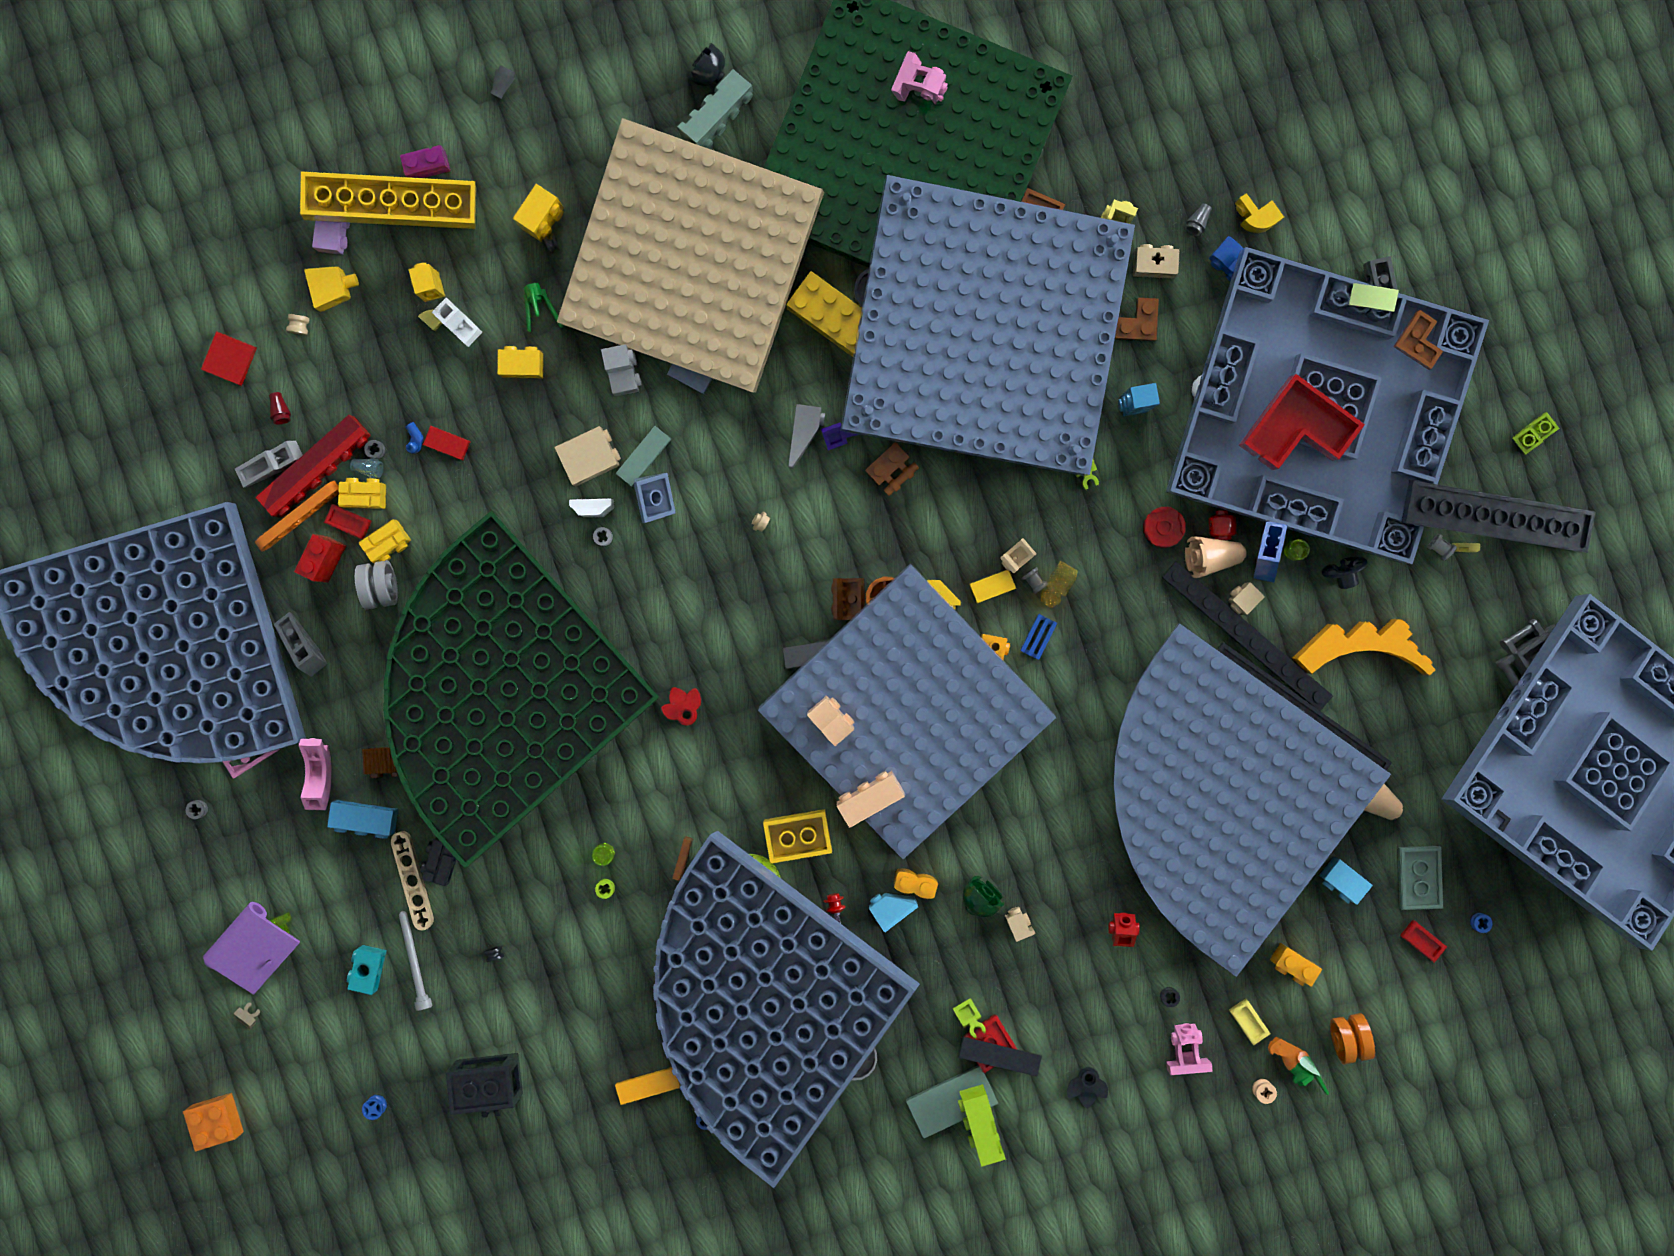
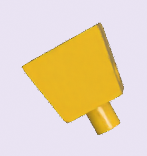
M339 267L304 270L313 306L320 312L351 298L349 288L359 286L355 273L345 276L344 271Z

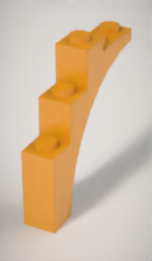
M1391 619L1378 633H1376L1377 628L1370 622H1358L1346 635H1344L1345 631L1339 625L1327 624L1292 658L1309 674L1314 673L1322 665L1341 655L1368 650L1396 656L1413 666L1422 675H1431L1436 670L1431 665L1433 662L1426 655H1421L1417 651V645L1411 640L1407 641L1412 633L1408 630L1410 628L1409 625L1402 619Z

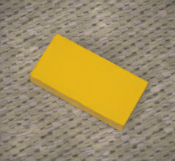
M1008 570L970 584L976 603L1016 589Z

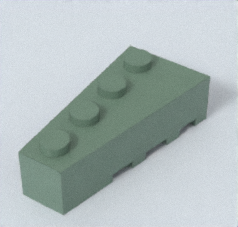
M733 69L715 87V94L706 96L699 111L694 109L689 114L688 122L686 124L681 122L677 126L681 139L710 149L713 144L712 140L725 131L727 122L730 119L734 120L739 114V108L743 103L747 104L753 97L752 85Z

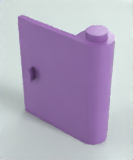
M250 902L203 956L207 967L221 973L253 995L300 943L299 940L267 920L266 910L256 902Z

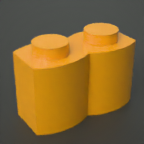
M897 869L893 885L896 890L902 893H915L919 897L932 899L935 898L938 882L933 876L928 874H916L909 869Z

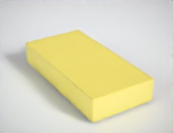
M1246 998L1229 1009L1253 1046L1270 1035V1032Z

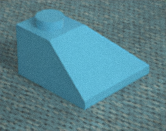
M884 893L882 896L877 894L870 900L871 904L869 905L871 913L884 932L918 908L917 900L914 897Z

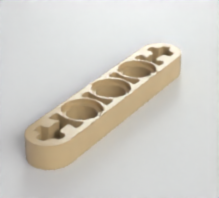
M400 831L392 836L391 846L412 922L418 930H426L434 922L432 909L424 881L422 880V873H420V866L412 838L408 832ZM399 835L401 838L406 839V842L403 843L404 849L409 848V851L401 854L399 851L403 850L402 844L397 843V840L400 838ZM404 855L411 857L412 864L410 866L402 864L401 859ZM409 875L417 877L418 882L416 886L408 884L407 878ZM414 895H420L423 898L421 906H416L413 903ZM424 907L426 910L422 912L424 918H428L425 925L419 923V919L422 917L421 912L416 913V910H421Z

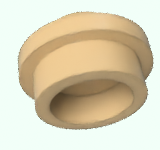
M765 512L755 515L752 521L754 525L753 530L762 532L766 528L770 517L766 516Z

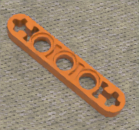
M336 481L326 484L255 541V544L261 551L272 547L339 494V485Z

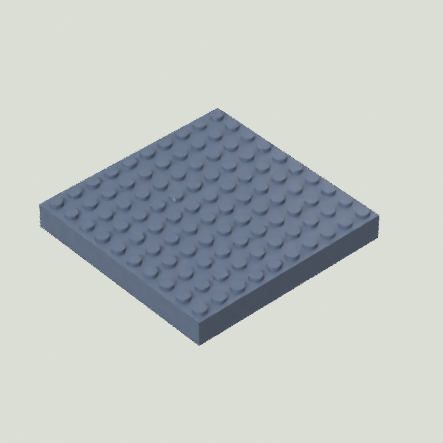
M911 563L761 704L758 709L840 795L847 792L852 794L858 790L857 787L864 782L871 783L875 781V777L884 771L887 773L893 772L904 791L905 797L866 818L865 821L902 859L908 856L1056 719L1054 713ZM825 696L829 699L833 697L841 706L839 710L844 715L847 713L855 722L853 724L854 731L836 746L826 738L822 731L807 716V712Z

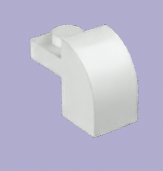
M447 298L432 312L468 347L482 333Z

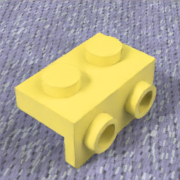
M1114 199L1111 206H1106L1101 218L1130 224L1138 208L1133 207V204L1130 202H1120Z

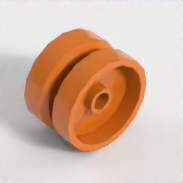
M1362 1013L1350 1015L1348 1021L1344 1017L1332 1018L1330 1020L1332 1042L1336 1054L1343 1065L1356 1062L1357 1057L1361 1061L1374 1059L1375 1045L1372 1032Z

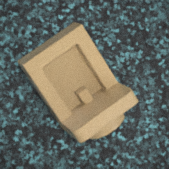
M1021 539L1000 558L1003 566L1008 571L1015 573L1034 557L1036 552L1024 539Z

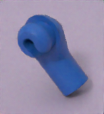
M412 422L405 427L411 436L410 442L406 445V450L409 453H418L421 450L424 437L416 424Z

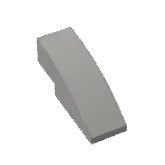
M285 441L274 449L264 451L235 468V471L244 488L288 469L303 454L296 441Z

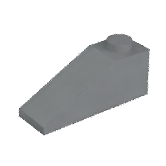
M796 405L789 468L793 469L818 433L819 426H824L825 413H821V407Z

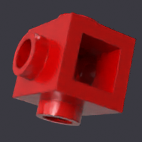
M1114 913L1113 920L1109 921L1108 932L1112 934L1113 946L1134 947L1140 931L1139 923H1136L1135 914Z

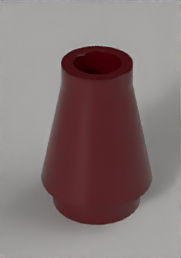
M271 393L269 395L270 419L276 425L290 422L291 413L282 397V393Z

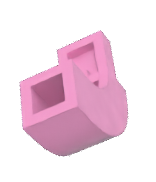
M300 739L299 748L305 762V782L300 798L305 810H326L331 789V756L328 745H323L322 739Z

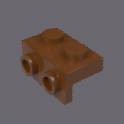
M864 578L833 579L831 586L833 594V604L831 607L833 619L851 620L865 607Z

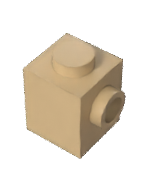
M1247 582L1241 587L1237 586L1230 593L1232 597L1228 601L1232 604L1230 606L1231 609L1238 615L1240 613L1248 615L1265 596L1252 583Z

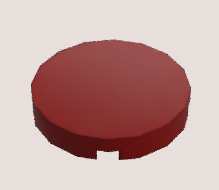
M1159 507L1147 515L1144 521V533L1152 545L1168 548L1176 545L1182 539L1186 523L1183 516L1174 508Z

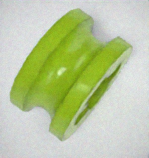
M609 879L600 880L595 887L597 896L602 899L609 898L615 891V885ZM608 884L610 886L608 889H611L610 893H602L600 885Z

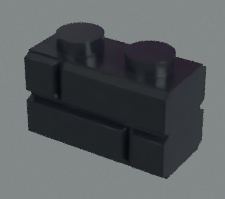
M436 837L433 839V842L430 841L426 849V853H429L428 859L423 862L420 873H423L422 880L446 886L450 883L456 858Z

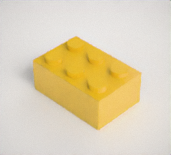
M825 809L764 819L763 821L770 864L832 853Z

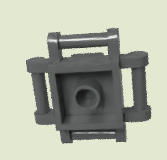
M1532 619L1527 622V626L1509 638L1505 637L1500 641V646L1508 655L1498 660L1496 664L1499 669L1502 668L1513 688H1515L1519 679L1509 664L1513 662L1521 676H1523L1556 626L1555 624L1543 630L1540 623ZM1531 632L1535 634L1534 638L1527 640L1517 648L1514 646L1515 643Z

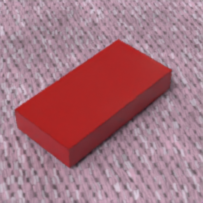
M430 426L423 445L463 460L470 441Z
M335 504L331 505L324 521L325 524L360 539L365 538L372 522Z
M1414 920L1411 921L1400 935L1433 963L1436 962L1447 948L1446 945Z

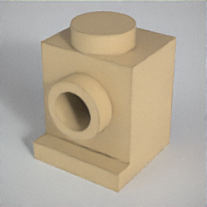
M1020 907L1010 909L1008 911L1009 914L1005 915L1016 942L1035 934L1032 926L1028 928L1031 922L1027 913L1022 914Z

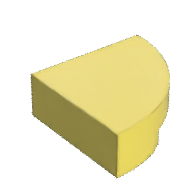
M433 310L421 313L418 317L432 330L436 331L442 324L432 313Z
M1452 543V545L1457 546L1455 552L1473 553L1480 551L1479 543Z

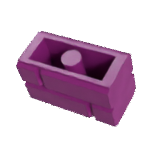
M441 145L434 146L431 149L426 148L400 155L404 174L407 178H425L451 171L446 151Z

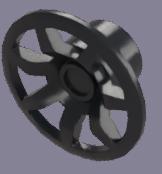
M1363 557L1344 558L1340 560V567L1335 564H1329L1322 569L1321 573L1324 577L1336 578L1340 589L1355 587L1360 583L1357 572L1363 570L1368 564L1367 560ZM1344 559L1350 561V563L1347 565Z

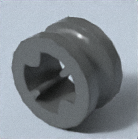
M370 440L366 443L364 451L368 457L380 459L385 454V446L382 442ZM378 444L377 448H380V451L372 455L373 452L370 451V448Z
M195 800L187 804L185 811L189 818L199 819L207 814L208 807L204 801ZM193 807L201 808V812H198L199 815L193 811Z

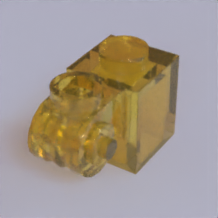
M1059 561L1049 578L1048 588L1041 592L1040 601L1051 608L1061 602V595L1065 597L1075 582L1078 570Z

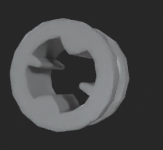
M600 527L594 531L593 539L596 544L607 546L612 542L613 534L609 529ZM599 532H607L606 536L608 537V539L606 542L605 540H603V542L599 541Z

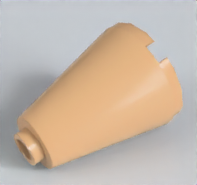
M1196 536L1188 539L1187 542H1190L1188 548H1185L1186 566L1188 571L1194 573V575H1191L1193 578H1201L1240 564L1246 558V549L1239 542Z
M1383 784L1364 811L1393 820L1401 816L1403 804Z

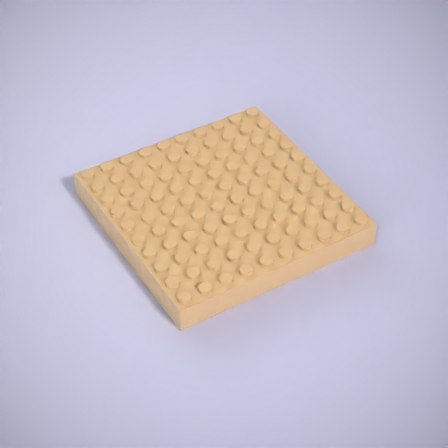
M622 118L557 322L619 345L626 344L630 349L756 393L824 191L818 187Z

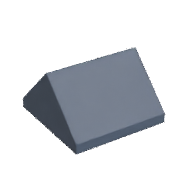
M667 473L635 479L634 487L642 523L676 513Z

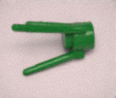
M539 283L526 285L524 287L525 295L523 296L526 308L527 331L531 332L530 304H533L535 316L539 317L537 303L542 302V298L557 322L559 316L547 297L546 290L541 289ZM558 323L559 327L563 328V324Z

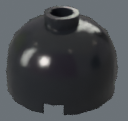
M709 43V48L706 47L692 64L693 70L691 72L688 71L686 74L691 81L700 86H710L713 82L718 84L725 75L723 72L725 67L723 53L714 44Z

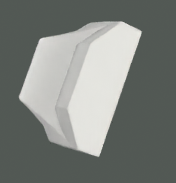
M569 500V506L582 517H604L614 509V500Z

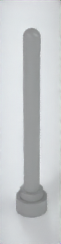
M401 911L399 919L417 994L414 1004L416 1011L432 1007L431 998H428V994H425L408 915L405 911Z

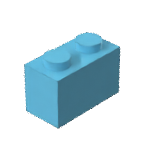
M1336 857L1332 858L1319 875L1324 880L1322 884L1331 891L1336 889L1340 892L1339 897L1348 904L1351 901L1358 905L1373 886Z

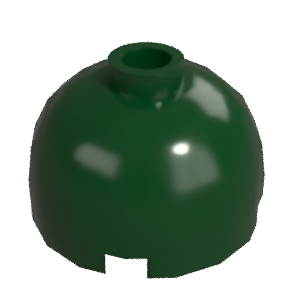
M974 876L963 890L965 908L971 915L979 917L993 916L1004 905V902L1001 903L1003 896L991 882L987 880L985 884L980 880L981 876Z

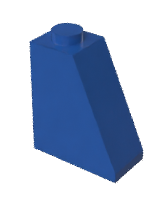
M1266 521L1254 579L1275 582L1288 525Z

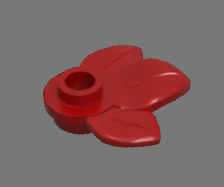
M673 687L669 695L670 704L661 707L664 715L668 719L678 720L682 725L693 724L697 719L696 710L701 705L699 691L694 688L687 694L682 689ZM685 711L691 713L689 719L684 718L683 714Z

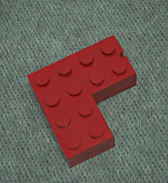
M1294 374L1288 377L1239 446L1252 456L1259 455L1258 460L1271 470L1281 467L1301 439L1328 459L1334 461L1341 458L1365 424L1303 378Z

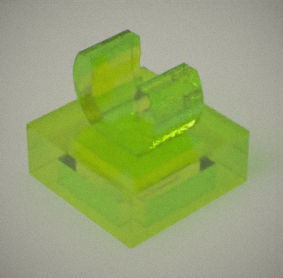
M289 912L269 920L285 932H290L286 924L292 920Z

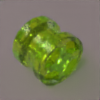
M1300 539L1290 541L1285 546V555L1293 561L1302 560L1309 554V545Z
M607 843L598 845L592 853L593 861L600 866L609 864L615 856L614 848Z

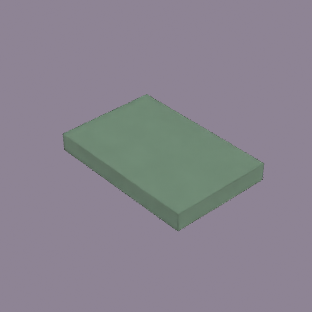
M1441 846L1398 847L1399 909H1443Z

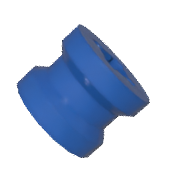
M380 1095L371 1096L363 1104L362 1113L364 1117L369 1120L378 1119L387 1108L385 1098Z

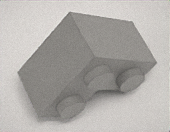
M626 344L601 349L605 370L609 375L612 394L620 396L639 392L638 386L642 384L639 373H635L634 366L637 365V359L633 350H630Z

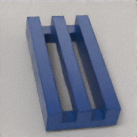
M1038 614L1020 651L1039 660L1057 622ZM1040 620L1044 621L1030 650H1027L1026 648ZM1047 624H1050L1051 626L1037 654H1035L1034 651L1041 639V636Z

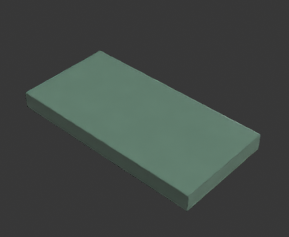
M978 1065L906 1099L923 1138L950 1127L966 1117L965 1112L961 1113L958 1100L961 1099L959 1092L961 1090L983 1084L990 1107L998 1104L985 1073L981 1071Z

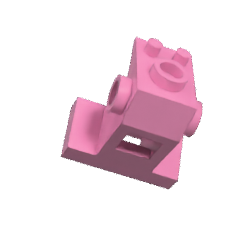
M908 51L891 91L901 101L906 100L910 91L921 92V97L926 100H932L934 104H937L938 100L942 102L948 84L945 83L946 75L943 74V70L937 67H932L931 69L921 66V61L917 55ZM917 75L926 76L923 84L914 81Z
M1195 1024L1174 1025L1171 1041L1172 1045H1175L1176 1061H1166L1167 1071L1170 1075L1212 1072V1063L1207 1058L1200 1059L1198 1044L1203 1042L1201 1030H1197ZM1191 1044L1192 1051L1182 1052V1045Z

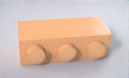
M884 771L875 777V781L871 783L864 782L857 787V791L852 794L847 792L839 797L837 808L849 828L905 797L904 791L892 771L889 773Z

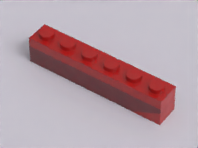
M347 415L255 498L271 516L284 517L291 511L290 507L303 501L310 489L317 488L326 475L330 476L337 470L336 466L349 460L353 455L352 452L356 448L363 447L371 435L354 416Z

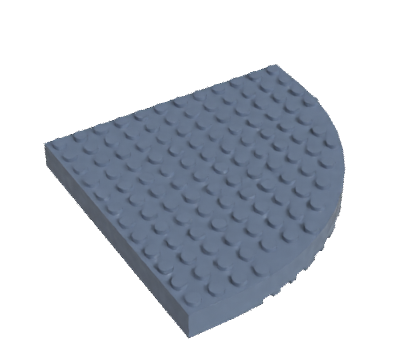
M225 502L0 570V620L7 639L12 642L15 648L14 652L17 658L21 659L25 666V671L33 677L37 683L36 686L55 703L58 709L63 710L72 721L93 732L98 738L116 744L124 750L140 753L150 758L192 763L238 760L300 743V739H306L236 504Z
M1178 623L1143 672L1124 713L1119 729L1114 763L1116 813L1122 839L1132 866L1158 909L1184 937L1237 977L1391 774Z
M716 831L709 835L688 866L674 890L675 893L669 902L665 918L662 921V930L656 946V964L654 966V1001L656 1000L657 1006L656 1020L658 1029L661 1030L664 1052L673 1068L672 1073L676 1075L686 1100H689L695 1108L694 1112L696 1115L700 1116L707 1125L706 1128L719 1138L720 1144L774 1188L920 984L719 831Z

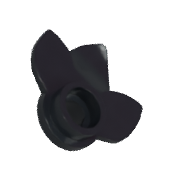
M1085 1067L1079 1072L1078 1077L1070 1080L1066 1092L1068 1098L1078 1096L1082 1105L1088 1109L1095 1102L1097 1096L1107 1098L1108 1087L1099 1078V1074L1094 1068ZM1087 1074L1092 1075V1078L1090 1080L1085 1079V1076Z

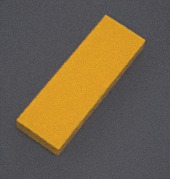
M670 1067L616 1083L615 1087L620 1104H626L680 1088L681 1085L676 1075L672 1073L673 1068Z

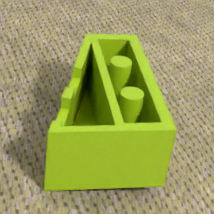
M981 1084L959 1091L961 1099L958 1100L960 1111L966 1114L963 1122L966 1131L970 1130L971 1135L968 1136L971 1149H976L981 1167L1006 1160L984 1085Z

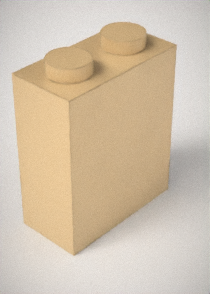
M600 426L555 447L573 486L576 487L620 466L618 462L621 459L616 448L612 449L609 443L612 439L607 429L603 430Z

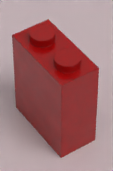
M312 534L294 572L311 581L329 583L346 545L328 536Z

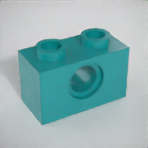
M362 945L357 950H354L351 958L353 968L347 975L348 990L370 995L378 990L387 950ZM362 965H366L369 968V974L362 971Z

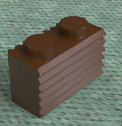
M390 747L362 749L364 774H370V778L383 777V773H391V777L399 776L393 763Z

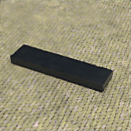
M964 1036L961 1038L957 1057L1033 1076H1038L1042 1058L1038 1054Z

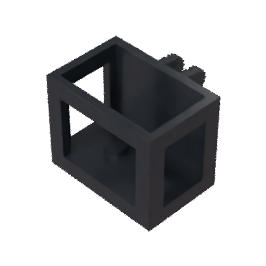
M518 1053L459 1059L445 1073L450 1115L481 1112L484 1118L488 1117L490 1110H494L495 1116H500L501 1109L514 1108L523 1094ZM504 1061L502 1065L462 1069L463 1065ZM513 1069L515 1072L516 1089L514 1091L511 1075Z

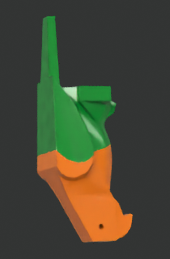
M1275 1037L1268 1046L1269 1053L1281 1056L1286 1068L1293 1074V1083H1297L1299 1086H1306L1315 1078L1326 1095L1330 1094L1321 1079L1320 1073L1306 1051L1278 1037Z

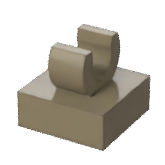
M251 1003L246 1004L244 1010L239 1007L234 1013V1019L248 1030L253 1028L256 1024L255 1018L260 1014L259 1009L254 1014L248 1012V1009L252 1006Z

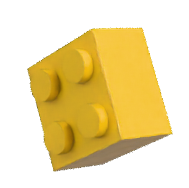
M535 184L513 219L522 230L542 242L543 237H549L551 234V227L554 222H558L561 219L564 207L556 196Z

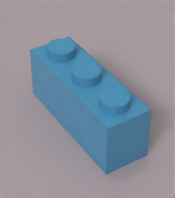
M1156 383L1131 387L1118 400L1119 411L1123 412V416L1149 412L1160 404Z
M336 800L331 802L328 827L334 828L335 832L345 833L347 830L355 831L354 834L356 835L372 833L377 838H388V836L395 833L398 809Z

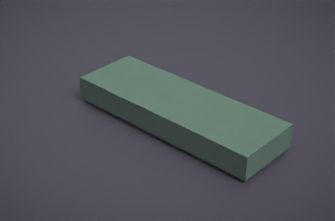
M654 426L616 474L633 487L635 479L640 478L672 439Z

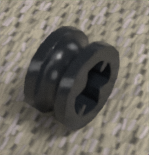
M551 233L550 237H543L551 254H554L555 250H561L553 233Z
M502 946L484 951V955H487L486 962L503 958L505 955L501 953Z
M1166 987L1161 991L1160 999L1165 1006L1175 1007L1180 1002V995L1174 988ZM1171 992H1173L1175 999L1167 1002L1166 994L1169 993L1171 995Z

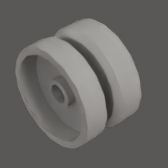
M388 560L375 562L374 567L370 563L356 566V591L359 602L365 610L378 608L379 603L383 607L397 604L398 587L396 576Z

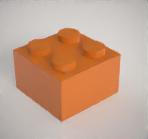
M232 1093L192 1104L183 1111L195 1151L235 1140L244 1132Z

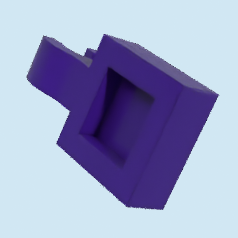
M841 422L821 429L828 450L848 444L846 438L858 434L840 431Z

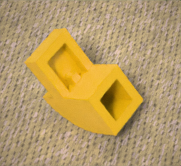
M1247 193L1235 202L1238 213L1246 218L1240 225L1252 233L1265 232L1284 218L1273 200L1259 210Z

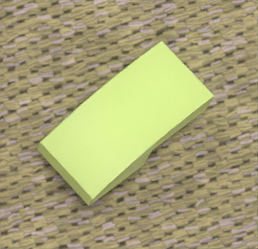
M1353 283L1349 305L1394 312L1399 290Z

